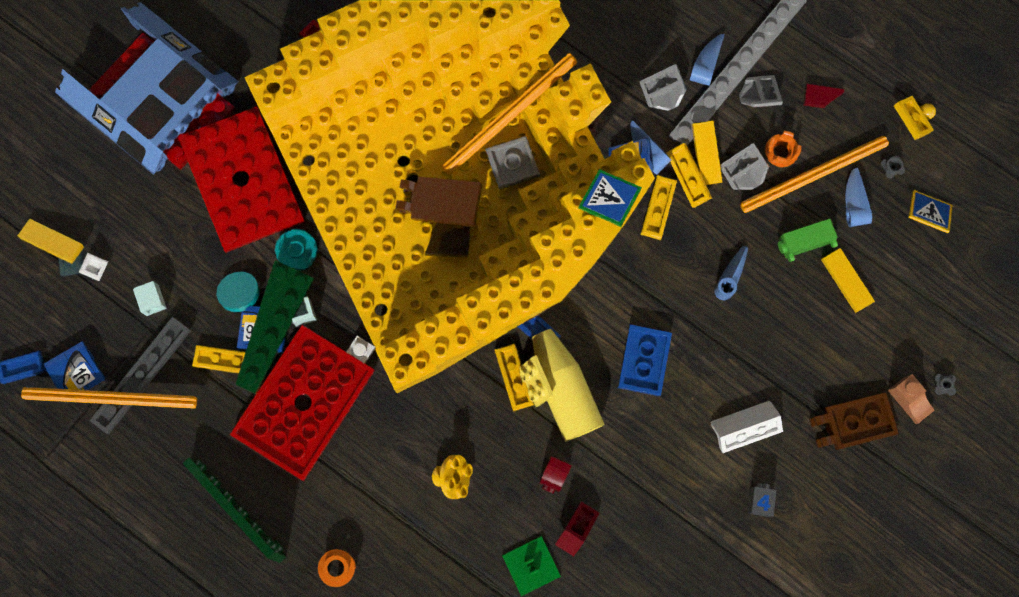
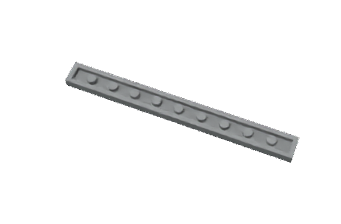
M781 0L670 133L669 138L678 145L686 143L688 146L694 139L692 124L709 121L807 0Z

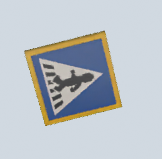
M913 190L908 218L949 233L953 205Z

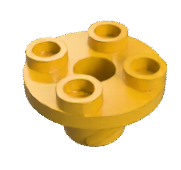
M450 455L444 460L442 466L434 468L432 481L435 486L441 487L447 498H465L468 494L473 467L467 463L463 456Z

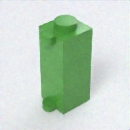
M827 219L783 234L778 239V248L782 254L784 253L785 258L792 262L795 260V255L831 244L832 248L837 247L836 239L838 237L831 220Z

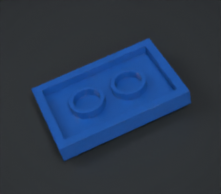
M629 325L618 388L661 396L672 333Z

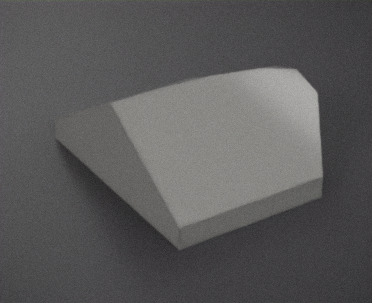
M677 64L639 81L648 107L666 111L679 106L686 92V87Z
M774 75L747 77L739 94L740 102L752 107L782 105L783 103Z
M755 143L722 163L720 169L733 189L753 190L764 182L769 166Z

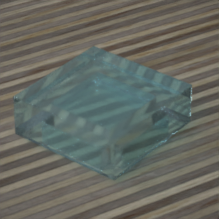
M81 252L73 264L58 257L61 276L80 274L78 272L83 263Z

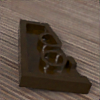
M437 223L425 251V256L469 257L470 226Z

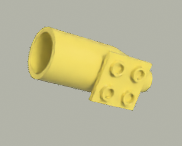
M552 329L534 335L532 342L535 356L519 367L520 377L528 387L530 400L534 402L536 407L546 401L548 402L564 442L604 426L605 424L580 366Z

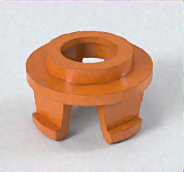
M783 131L782 134L774 135L768 140L765 146V155L771 164L777 167H788L797 160L801 152V145H798L793 138L794 133ZM778 145L785 146L788 150V156L786 158L776 156L774 148Z
M340 549L330 550L325 553L318 564V574L321 580L331 587H340L347 584L352 579L356 569L353 557ZM333 560H340L344 565V571L338 577H334L328 572V565Z

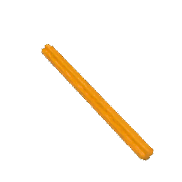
M571 53L563 57L442 165L443 170L448 175L457 170L577 64L576 58Z
M885 136L876 138L743 201L740 204L741 209L744 213L756 209L887 147L889 142Z
M24 387L21 393V397L25 400L177 408L197 407V397L184 395Z

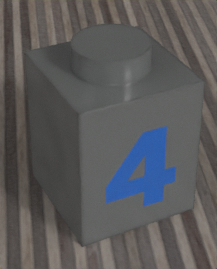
M757 483V487H750L747 514L774 517L777 490L770 489V485Z

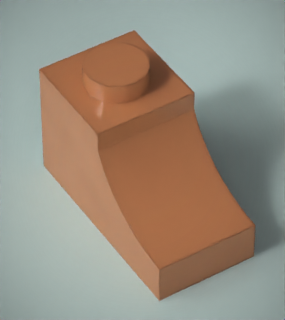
M913 374L902 378L888 390L915 424L920 423L934 411L925 395L926 390Z

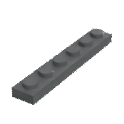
M172 317L113 392L142 393L191 330ZM102 404L90 419V422L106 434H110L132 405Z

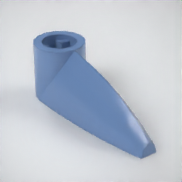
M725 34L715 37L701 51L694 63L690 81L710 86Z
M632 121L630 128L633 141L645 138L649 140L653 172L658 175L672 159Z
M855 168L849 176L845 194L846 220L849 227L872 223V213L858 168Z
M742 246L718 280L714 289L718 299L728 300L736 292L747 257L748 248L746 246ZM724 285H726V286L728 287V292H727V293H725V292L723 291V290H724V288H723Z

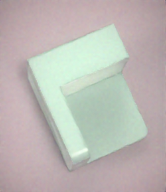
M154 281L133 289L140 311L144 315L149 316L167 309L160 287Z
M308 296L304 297L296 317L292 318L296 327L317 321L312 302Z

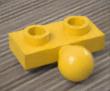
M910 96L894 105L915 140L928 135L934 130L928 121L936 114V108L932 104L927 103L919 107L913 96Z

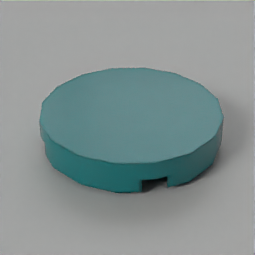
M292 229L287 233H283L276 241L275 254L278 261L298 271L305 270L316 260L318 253L317 243L312 235L305 230Z
M234 272L221 280L217 287L216 296L219 303L226 310L242 312L247 310L246 308L250 305L253 306L256 303L260 294V287L257 280L251 274Z

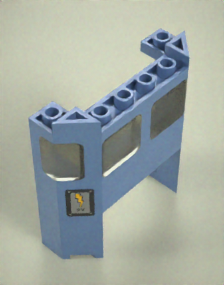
M140 2L137 3L138 7L134 6L131 9L123 7L121 10L132 26L137 30L141 28L156 41L101 99H98L63 69L61 74L64 78L59 85L60 90L56 88L55 92L62 100L154 175L156 171H160L165 166V162L168 159L163 151L169 149L173 145L175 138L187 130L188 124L194 118H198L201 115L203 108L215 100L217 93L225 98L226 95H230L234 91L239 81Z

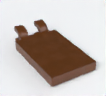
M419 176L417 183L401 179L399 188L404 189V193H412L410 202L397 200L396 209L400 210V213L411 214V219L415 221L475 227L482 191V184L480 182Z
M886 392L823 408L825 415L809 419L811 427L822 424L826 426L828 436L815 440L818 448L834 444L835 449L839 450L899 434Z

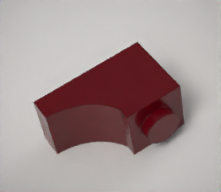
M551 456L539 484L543 485L542 489L552 494L555 491L560 492L572 465Z
M581 501L555 545L574 557L586 540L600 513Z

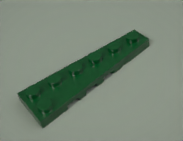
M275 260L237 377L236 386L257 394L293 322L292 318L296 317L304 297H306L314 281L313 277Z
M189 457L183 462V465L268 559L281 563L286 558L282 553L284 550L283 546L277 540L273 541L270 537H267L263 532V528L257 522L251 520L249 513L241 505L238 506L235 503V497L228 490L224 491L220 487L221 482L213 474L210 476L205 471L207 466L200 459L195 461Z

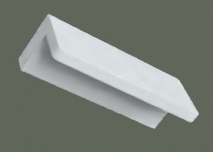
M770 401L711 421V426L717 434L719 448L722 453L783 432L781 415Z

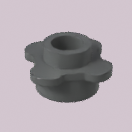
M895 155L889 160L884 159L881 162V166L886 171L885 176L891 179L894 175H902L905 172L903 162L899 156Z
M935 375L934 391L937 395L948 394L952 396L956 393L954 388L956 377L954 375Z

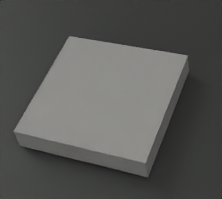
M526 136L486 148L499 190L540 177Z

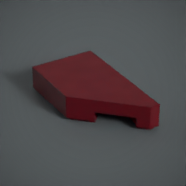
M807 84L805 86L803 105L825 108L836 98L840 97L845 89Z

